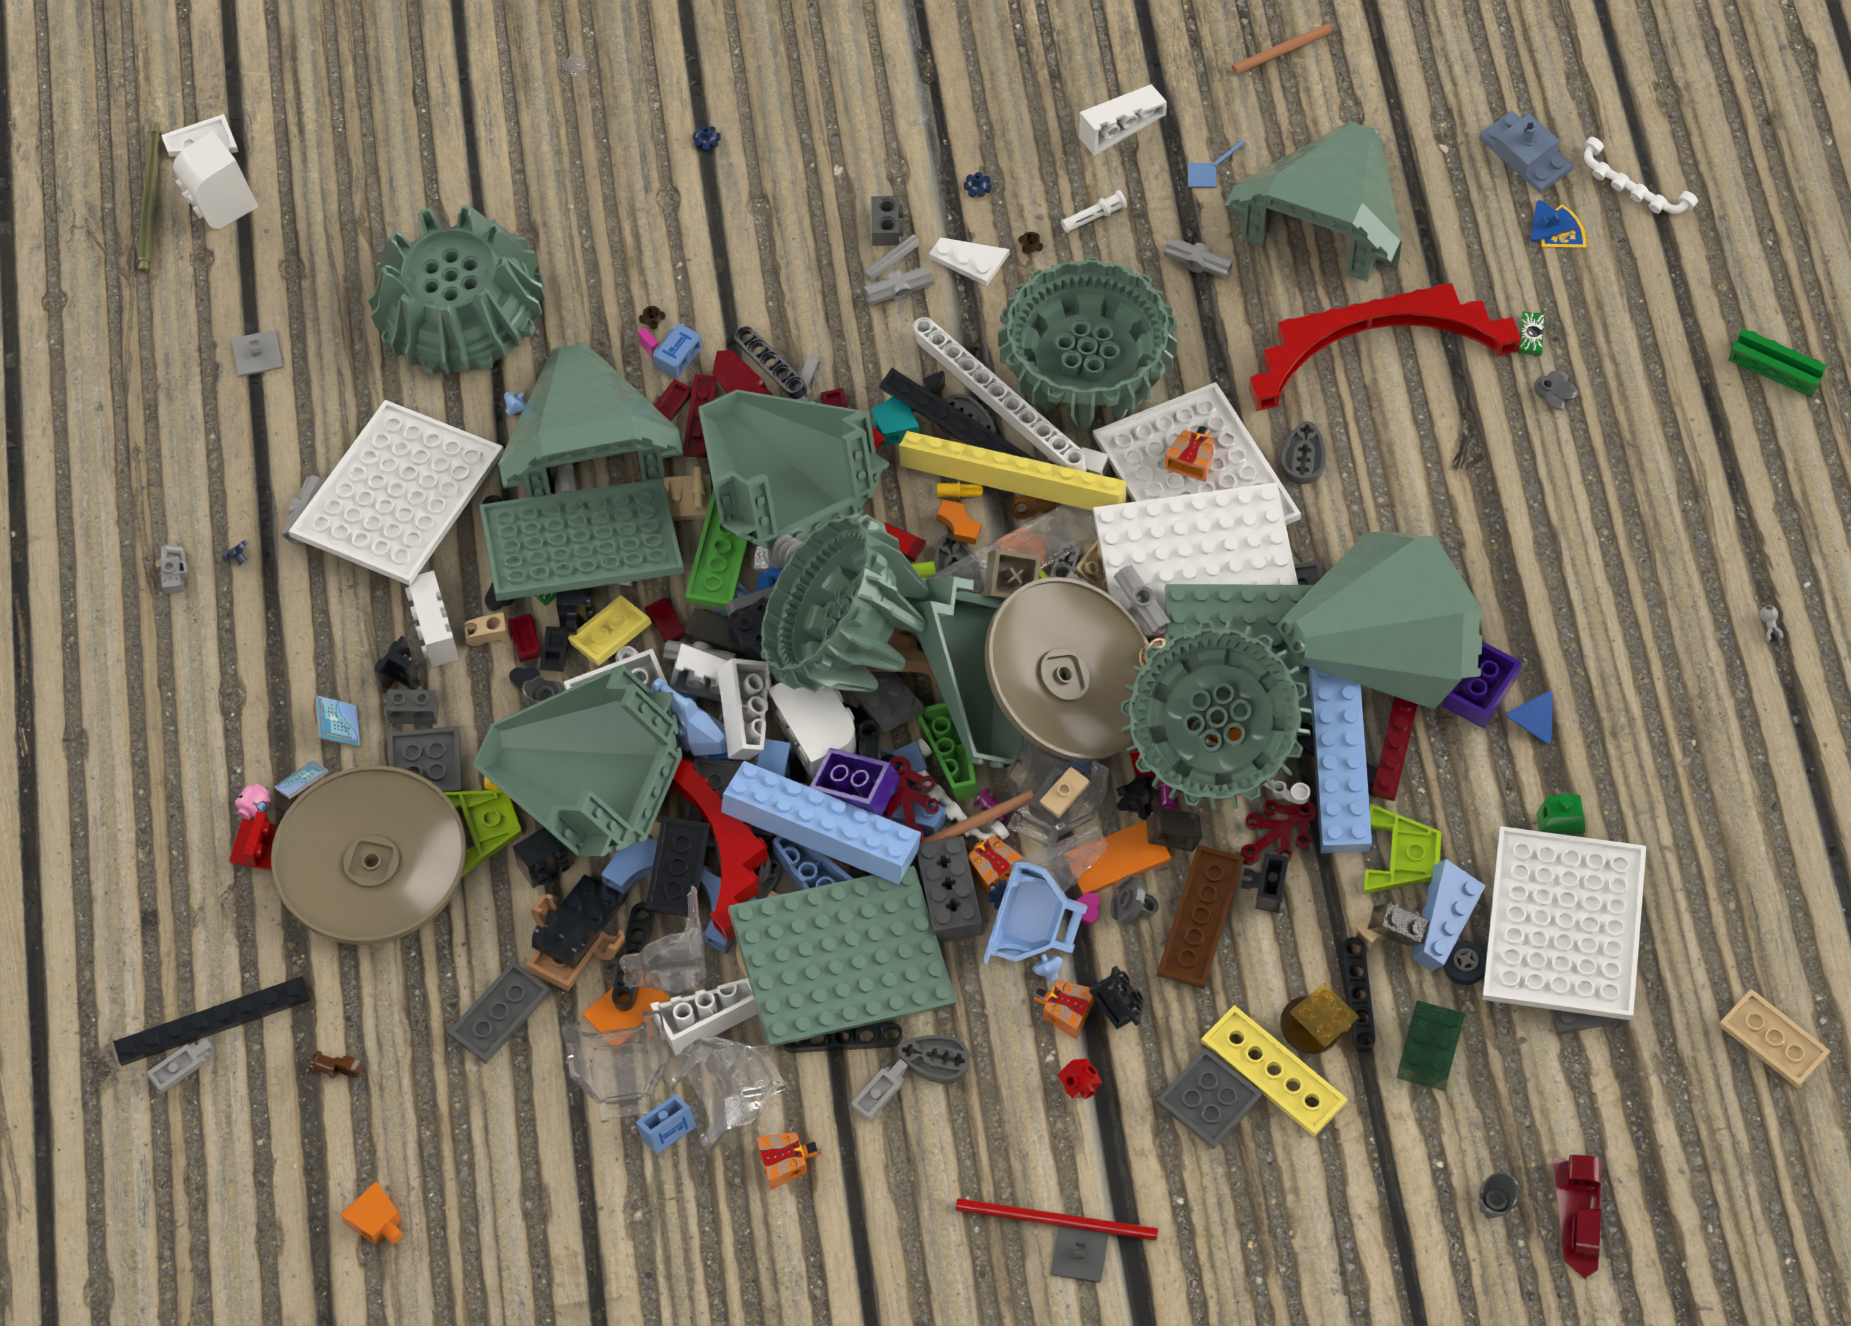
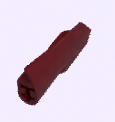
M732 350L716 352L712 374L726 394L735 390H742L774 396L767 389L763 379Z
M1574 1154L1569 1155V1160L1553 1157L1563 1259L1573 1270L1586 1279L1598 1271L1602 1159L1596 1156Z

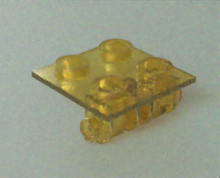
M1325 983L1290 1011V1014L1324 1047L1330 1044L1342 1032H1348L1352 1027L1351 1025L1359 1019V1016Z

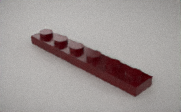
M1394 696L1371 796L1395 802L1418 705L1416 703Z

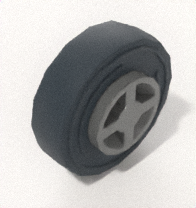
M1468 941L1457 942L1443 965L1444 972L1456 984L1463 986L1475 984L1485 975L1486 954L1475 943Z

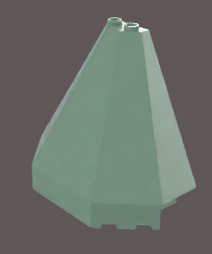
M1347 121L1345 125L1332 130L1232 186V191L1224 207L1231 209L1233 213L1244 216L1243 240L1263 246L1266 240L1268 209L1351 236L1347 275L1368 282L1377 261L1398 268L1402 241L1383 143L1379 137V131L1375 128H1369L1354 121Z
M586 343L556 347L552 350V355L548 357L498 463L502 486L505 489L525 485L528 498L551 495L546 472L547 467L632 451L638 452L642 481L663 478L664 482L663 459L683 455L681 432L598 353L588 348Z
M742 390L732 391L698 407L720 524L738 537L747 539L773 551L777 539L782 535L789 534L798 539V541L804 542L813 531L839 514L849 516L857 513L861 516L864 512L862 510L867 498L872 497L879 484L877 480L883 469L887 470L890 464L875 453L870 415L867 411Z
M1393 531L1366 532L1276 625L1299 664L1434 710L1461 681V678L1481 676V668H1478V655L1482 654V635L1479 634L1480 621H1483V610L1437 538L1433 536H1420Z
M954 576L935 579L922 578L929 588L928 596L922 599L905 597V599L925 619V630L920 634L917 633V636L967 756L970 758L969 763L984 765V762L990 763L989 767L1004 769V764L1013 765L1028 739L1010 723L999 707L992 693L985 666V641L988 627L994 613L1004 600L965 592L973 590V580ZM1059 670V675L1063 679L1066 674Z
M622 664L491 724L473 766L577 856L602 857L609 852L619 851L633 843L647 840L681 761V747H677L675 734H678L676 714H672L671 701L674 700L673 692H651L639 678Z

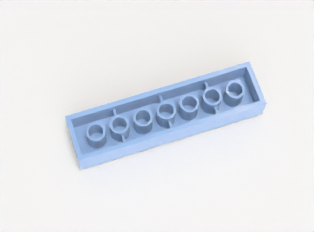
M1309 667L1321 853L1369 852L1372 838L1361 685Z
M743 761L723 793L722 813L898 885L919 849L921 832L746 761Z

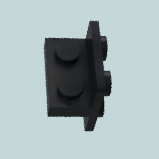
M401 636L390 645L389 652L383 659L381 658L377 661L374 668L380 692L384 694L395 681L411 690H416L420 685L407 639Z
M1114 966L1111 969V975L1091 986L1089 992L1116 1029L1123 1027L1131 1021L1137 1026L1141 1022L1144 1003L1143 996L1130 985V979L1126 972L1120 971L1117 966Z

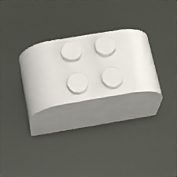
M214 131L209 132L183 149L175 158L173 170L178 178L175 182L182 191V196L188 204L191 203L192 209L198 218L201 219L203 217L210 227L220 229L259 207L235 158Z
M779 683L768 690L771 713L788 742L791 743L794 752L812 781L829 748L857 754L856 730L853 723L854 716L849 707L845 708L843 706V698L839 690L824 688L813 693L804 687L793 689L783 683Z

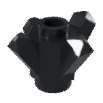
M1137 777L1129 784L1116 788L1119 797L1123 796L1117 803L1119 811L1137 812L1139 818L1143 820L1151 817L1150 802L1154 797L1150 792L1151 785L1148 780Z

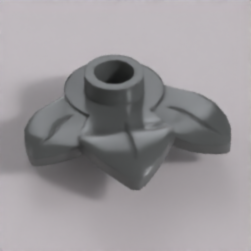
M1551 371L1548 376L1539 377L1534 384L1535 393L1539 397L1545 398L1547 404L1557 410L1563 411L1565 406L1564 400H1572L1579 396L1576 387L1572 383L1567 382L1569 375L1564 371Z

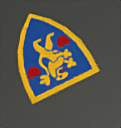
M1560 205L1555 210L1576 223L1577 228L1576 230L1542 239V247L1587 248L1585 230L1580 220L1571 210L1564 205Z

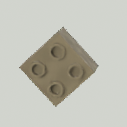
M1000 549L988 552L983 595L1005 600L1020 587L1038 580L1041 556Z

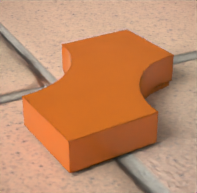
M942 500L936 520L947 525L952 530L953 540L976 545L982 524L971 520L966 515L965 504Z

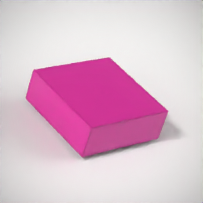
M643 328L638 331L639 344L653 359V352L658 346V342L647 329Z

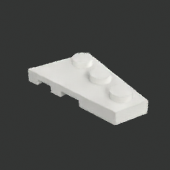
M224 114L161 135L169 157L177 156L183 149L211 131L216 133L230 153L238 152Z
M940 237L930 251L929 259L988 286L1009 256L1010 249Z

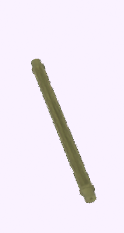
M152 122L148 131L137 259L138 271L140 273H147L151 264L161 140L160 123Z

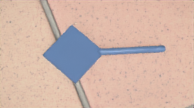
M1241 140L1214 163H1188V188H1216V166L1240 148L1245 141Z
M914 741L894 752L880 747V752L883 754H893L907 758L911 764V770L917 773L927 768L918 741Z

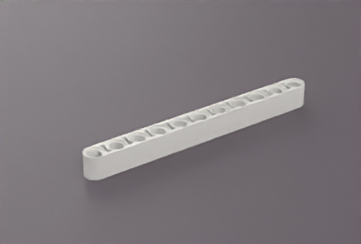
M921 317L914 322L913 328L917 343L1058 466L1086 472L1084 452L931 319Z

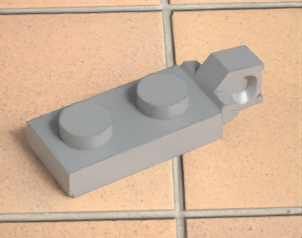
M207 1038L198 1045L193 1043L188 1046L186 1044L146 1074L160 1094H163L203 1066L202 1064L207 1061L206 1058L215 1051L214 1047Z
M900 1059L892 1069L888 1066L885 1069L882 1068L851 1102L850 1108L870 1123L902 1087V1084L905 1082V1079L902 1077L909 1070L908 1065Z

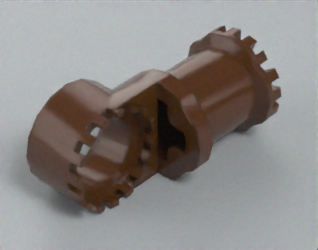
M1019 495V497L1016 496L1011 501V512L1015 518L1021 520L1028 518L1030 515L1037 514V512L1052 511V513H1056V505H1054L1056 502ZM1021 503L1028 506L1027 510L1023 512H1018L1015 509L1016 505Z
M317 1050L313 1054V1061L310 1062L313 1064H310L309 1069L313 1073L318 1071L328 1074L332 1079L338 1073H342L345 1076L348 1075V1077L352 1075L351 1078H358L363 1063L351 1056L332 1058L322 1055V1052Z

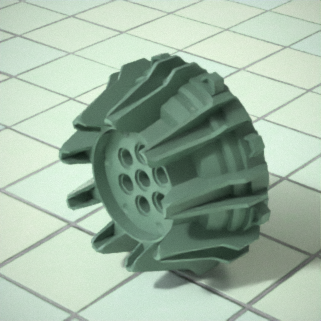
M461 206L458 211L457 225L447 228L441 227L438 218L431 208L423 209L418 213V223L416 225L420 238L410 243L401 233L393 232L388 239L382 262L375 265L379 278L374 292L368 297L375 328L385 330L381 335V339L387 348L391 347L395 356H405L410 366L416 364L423 365L425 373L432 375L437 371H445L446 374L451 372L468 373L471 369L481 368L484 371L493 368L494 361L499 358H506L507 354L517 346L520 347L522 345V339L532 337L536 330L533 320L542 315L539 302L545 299L543 290L545 285L542 274L534 273L539 265L536 253L529 250L524 237L513 236L497 224L496 219L488 220L469 206Z
M1088 257L1086 260L1078 262L1072 260L1058 265H1051L1050 269H1045L1044 271L1037 269L1031 273V281L1020 284L1017 295L1007 299V308H1002L1000 322L1006 326L998 331L1000 363L1006 365L1010 371H1013L1018 378V392L1020 394L1026 393L1037 410L1045 417L1052 416L1058 403L1063 402L1071 405V418H1073L1078 429H1090L1095 416V406L1107 404L1109 407L1111 406L1117 420L1124 419L1132 414L1143 399L1149 400L1151 398V388L1163 374L1169 373L1173 369V357L1177 354L1178 340L1171 333L1177 330L1176 317L1172 316V307L1163 303V292L1151 287L1152 279L1146 274H1135L1133 269H1127L1113 262L1104 263L1099 261L1097 257Z
M857 513L849 516L839 514L813 531L799 545L781 571L770 594L763 617L761 657L767 661L768 669L775 675V679L793 689L804 687L813 693L824 688L874 692L878 688V682L866 666L894 672L904 668L906 662L904 657L887 642L895 627L919 634L925 630V619L904 597L925 598L929 594V588L900 551L898 539L886 532L883 523L867 514L861 516Z
M1211 620L1201 621L1198 630L1190 633L1188 627L1184 625L1185 634L1177 636L1172 640L1168 634H1165L1164 637L1167 645L1162 648L1151 645L1145 651L1148 663L1144 668L1137 665L1133 667L1135 671L1139 672L1134 686L1125 685L1127 690L1133 692L1132 698L1121 702V713L1130 717L1131 724L1121 728L1124 734L1131 733L1134 745L1127 748V752L1129 754L1140 752V756L1135 764L1141 773L1154 772L1156 774L1152 783L1155 789L1162 782L1171 787L1172 791L1169 795L1171 800L1174 801L1183 792L1187 805L1197 807L1203 798H1207L1211 801L1212 810L1217 811L1218 800L1231 799L1232 807L1238 809L1237 796L1244 795L1252 802L1260 798V786L1267 782L1275 791L1278 789L1271 779L1280 770H1284L1289 776L1293 774L1284 763L1288 758H1300L1303 748L1297 742V736H1310L1309 730L1300 728L1301 716L1312 715L1311 709L1299 706V701L1308 694L1305 683L1292 680L1301 671L1298 666L1288 670L1283 662L1288 656L1287 651L1283 650L1278 654H1274L1272 652L1273 639L1266 634H1262L1255 639L1251 638V626L1247 625L1245 633L1231 630V621L1227 620L1224 629L1220 630L1215 628ZM1221 689L1230 690V697L1225 701L1218 699V692ZM1199 695L1207 697V703L1203 707H1196L1194 704L1195 698ZM1240 705L1248 708L1247 715L1242 718L1235 716V709ZM1216 712L1224 714V721L1220 724L1212 722V715ZM1197 718L1201 721V726L1198 730L1192 731L1188 728L1189 721ZM1231 730H1241L1242 735L1238 741H1231L1229 739ZM1211 735L1218 737V743L1213 748H1209L1205 744L1206 738Z

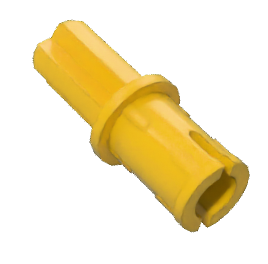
M960 481L958 483H937V498L952 497L960 500L961 497H981L983 495V485L961 484Z

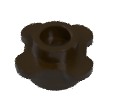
M1026 232L1018 238V242L1022 245V253L1024 254L1034 251L1039 252L1043 249L1038 233Z
M648 306L643 310V315L639 316V322L649 325L650 329H656L659 322L666 318V315L658 307Z

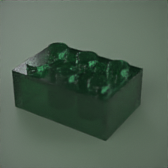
M1417 1000L1400 1060L1397 1078L1445 1091L1465 1013Z

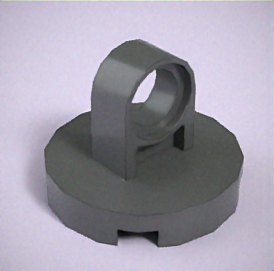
M1128 875L1117 885L1116 889L1120 891L1117 898L1112 897L1110 911L1113 919L1122 924H1129L1137 916L1145 919L1150 918L1158 911L1159 905L1152 895L1145 893V883L1141 878ZM1144 902L1148 904L1150 911L1143 906Z

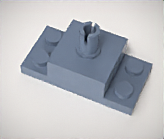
M1510 111L1480 133L1479 139L1540 194L1573 170V164L1558 152L1560 140L1531 114L1521 119L1514 111Z

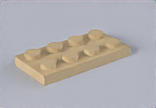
M1752 989L1745 994L1719 1024V1027L1797 1089L1831 1052Z

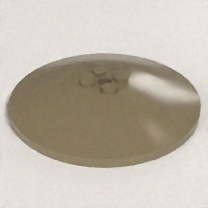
M1050 577L1038 579L1027 583L1008 596L994 613L988 627L985 641V666L992 693L1010 723L1026 739L1040 749L1072 761L1090 762L1107 759L1121 753L1134 744L1131 733L1124 734L1121 728L1131 724L1130 717L1121 713V702L1132 698L1133 692L1127 690L1125 685L1134 686L1139 672L1135 671L1133 667L1134 665L1141 667L1139 653L1149 642L1133 616L1117 600L1103 590L1086 582L1071 578ZM1059 670L1066 674L1067 681L1060 677Z
M379 765L360 766L334 773L320 780L294 801L285 813L276 831L272 846L271 867L277 891L284 905L306 928L322 937L340 943L354 945L379 944L402 938L417 931L434 919L446 907L455 894L464 873L467 855L466 838L460 816L454 805L431 781L416 773L397 767ZM371 858L378 860L377 865L373 867L366 866L367 860Z

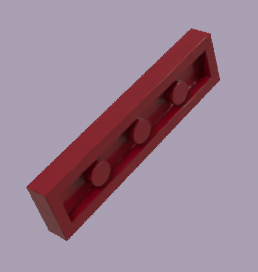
M694 374L683 445V457L706 458L707 451L698 407L715 400L718 381L714 376Z

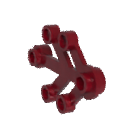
M897 756L892 758L889 763H891L894 769L898 764L903 765L901 770H896L901 777L898 782L899 789L886 806L883 814H888V819L892 820L893 814L902 803L906 826L921 832L919 843L921 844L924 835L922 829L916 825L911 801L925 808L929 814H936L940 806L937 799H928L909 788L907 779L920 785L924 792H931L935 788V783L932 777H923L911 770V764L907 758ZM926 781H930L931 785L929 787H924L923 783ZM931 803H935L936 807L934 809H929L928 805Z
M1272 799L1265 801L1263 811L1266 815L1283 814L1291 816L1286 820L1260 818L1255 813L1248 814L1245 819V825L1248 829L1255 830L1261 828L1273 830L1255 844L1244 845L1241 848L1240 856L1245 857V865H1255L1259 861L1260 852L1281 837L1280 849L1277 855L1281 856V853H1287L1289 855V863L1292 859V851L1290 849L1291 828L1299 823V834L1296 836L1295 844L1301 850L1307 849L1310 846V836L1308 835L1309 823L1316 818V806L1311 801H1307L1304 804H1295L1294 806L1280 805ZM1272 805L1275 809L1268 810L1267 806ZM1301 809H1308L1309 812L1303 813ZM1254 819L1257 823L1250 824L1248 821ZM1305 839L1307 843L1301 844L1299 840ZM1252 850L1254 851V854L1249 855L1246 853V851Z

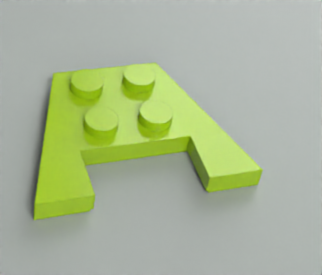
M502 790L443 792L457 811L463 810L475 844L474 847L467 849L463 876L522 835V830L510 797Z
M1370 803L1371 829L1392 831L1389 871L1365 869L1363 895L1432 881L1433 866L1440 862L1442 832Z

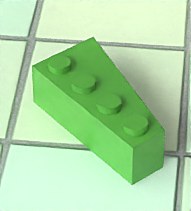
M946 703L924 707L925 712L917 715L918 722L956 800L977 797L980 792L975 764L969 763L970 758L967 756Z

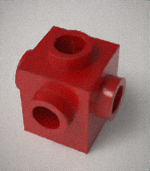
M1088 1058L1071 1060L1057 1074L1064 1085L1066 1093L1072 1099H1088L1096 1093L1095 1089L1103 1083L1098 1076L1097 1070L1091 1065Z

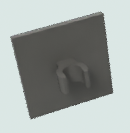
M1058 1226L1050 1275L1101 1283L1109 1234Z

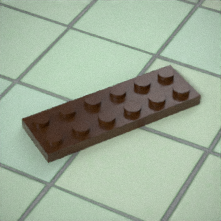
M1197 845L1157 971L1158 977L1205 989L1245 857Z

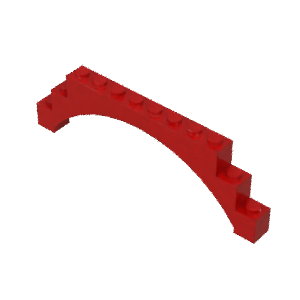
M1453 283L1438 284L1427 289H1416L1405 294H1394L1383 299H1372L1361 304L1354 303L1347 307L1332 308L1325 312L1310 313L1303 317L1288 318L1278 322L1277 336L1281 346L1274 345L1264 349L1263 363L1267 373H1257L1251 376L1249 391L1256 411L1278 407L1279 397L1283 388L1293 374L1308 359L1333 342L1369 329L1388 326H1422L1446 330L1483 344L1495 351L1496 356L1519 352L1521 338L1513 317L1499 318L1491 322L1483 300L1468 301L1460 305Z
M681 758L669 787L687 799L699 811L705 821L710 823V829L717 840L721 857V884L716 908L710 914L715 929L729 942L736 936L728 907L747 902L760 892L757 883L759 878L753 870L768 860L766 851L768 846L760 836L757 838L753 834V829L748 823L721 812L723 796L718 790L713 791L710 788V783L704 775L699 776L695 772L696 768L689 759L685 761Z

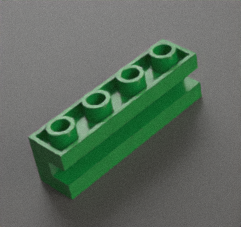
M1742 328L1737 342L1735 341L1728 361L1811 398L1822 381L1827 365L1817 359L1807 357L1797 350L1789 349L1780 345L1777 341L1769 340L1754 331Z

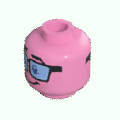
M258 784L246 786L235 800L238 815L243 819L250 820L255 818L257 811L265 813L271 805L270 793Z

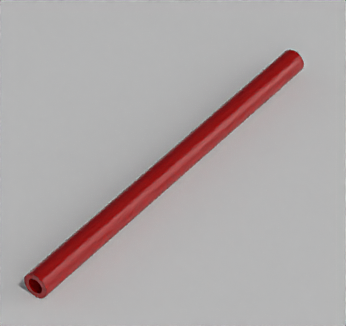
M957 1198L956 1211L1157 1241L1158 1228L961 1198Z

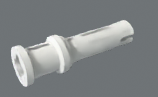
M1117 190L1114 195L1106 199L1100 198L1097 204L1066 219H1062V228L1068 233L1101 216L1109 217L1112 212L1121 208H1127L1126 199L1123 193Z

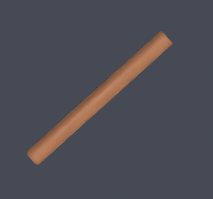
M1327 23L1232 65V70L1235 75L1327 36L1332 33L1331 26Z
M1032 789L929 835L923 839L922 843L957 837L1029 804L1035 795Z

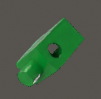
M1564 793L1561 796L1546 797L1536 813L1540 832L1555 834L1586 832L1581 795Z

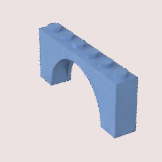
M649 834L646 841L633 843L629 847L617 851L601 874L603 884L625 894L637 881L650 876L657 841L653 840V837ZM703 866L701 889L710 901L712 913L715 911L719 897L721 878L714 875L710 868ZM755 896L747 902L756 900ZM710 918L709 925L704 933L705 943L726 954L736 940V937L727 942L715 929Z

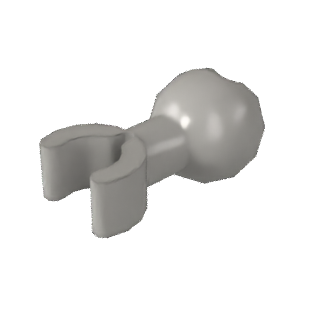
M1764 606L1760 610V618L1766 623L1768 629L1765 640L1767 643L1770 642L1772 639L1770 634L1773 631L1777 635L1778 641H1781L1783 632L1776 626L1778 611L1774 606Z

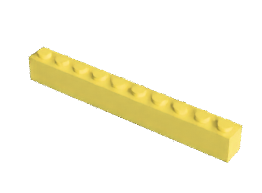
M907 431L899 445L901 467L1092 511L1093 507L1126 503V481L909 431Z

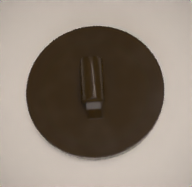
M1302 996L1293 999L1285 1006L1280 1017V1028L1284 1038L1292 1047L1304 1053L1319 1054L1326 1052L1337 1043L1341 1035L1342 1025L1338 1013L1329 1003L1317 997Z

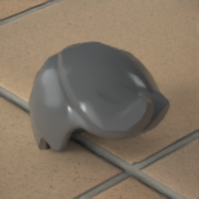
M540 676L533 680L525 681L522 686V696L527 707L564 691V686L560 682L544 680Z
M1496 1172L1491 1174L1482 1183L1479 1189L1478 1205L1479 1210L1485 1214L1484 1216L1487 1219L1503 1216L1516 1206L1519 1196L1517 1180L1507 1173Z

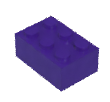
M1482 641V654L1478 655V668H1481V676L1461 678V681L1445 697L1443 707L1485 729L1518 678L1522 662Z
M829 748L810 788L882 816L901 777L889 762Z

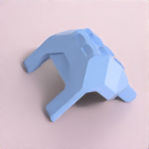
M661 678L656 679L652 685L653 692H673L674 700L671 701L672 714H676L678 734H675L679 745L685 751L690 750L694 756L727 752L724 724L696 706L694 701L699 696L680 691L677 693L668 686L666 681Z
M1028 862L1014 863L983 959L984 963H988L990 955L1017 962L1052 947L1073 953L1075 947L1073 942L1082 915L1086 913L1088 906L1068 899L1046 868ZM1066 908L1072 910L1073 913L1065 938L1062 940L1056 938Z

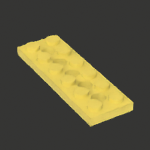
M1235 1005L1201 1038L1203 1045L1261 1091L1264 1096L1313 1137L1347 1104L1348 1099ZM1234 1034H1238L1243 1038V1042L1234 1044L1229 1038ZM1252 1050H1258L1261 1052L1262 1057L1258 1060H1253L1248 1056V1053ZM1270 1066H1277L1280 1068L1281 1073L1273 1076L1267 1072V1069ZM1294 1081L1299 1084L1300 1089L1290 1091L1287 1089L1286 1084ZM1309 1097H1314L1318 1100L1319 1104L1316 1107H1309L1306 1105L1305 1100Z

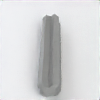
M913 234L908 236L864 270L866 278L870 281L874 280L919 246L918 238Z

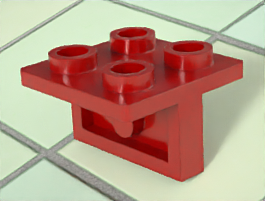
M258 811L254 821L243 819L229 858L230 863L272 871V846L279 825L271 824L267 814Z

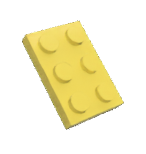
M620 595L577 630V635H570L568 640L571 645L599 666L652 623L646 614Z

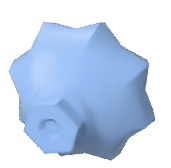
M506 392L504 395L507 405L505 412L511 416L522 413L528 402L522 398L524 393L520 392L517 395L514 392Z
M1046 954L1041 955L1042 960L1033 966L1034 973L1046 977L1048 981L1057 979L1062 959L1056 955L1052 957H1046Z

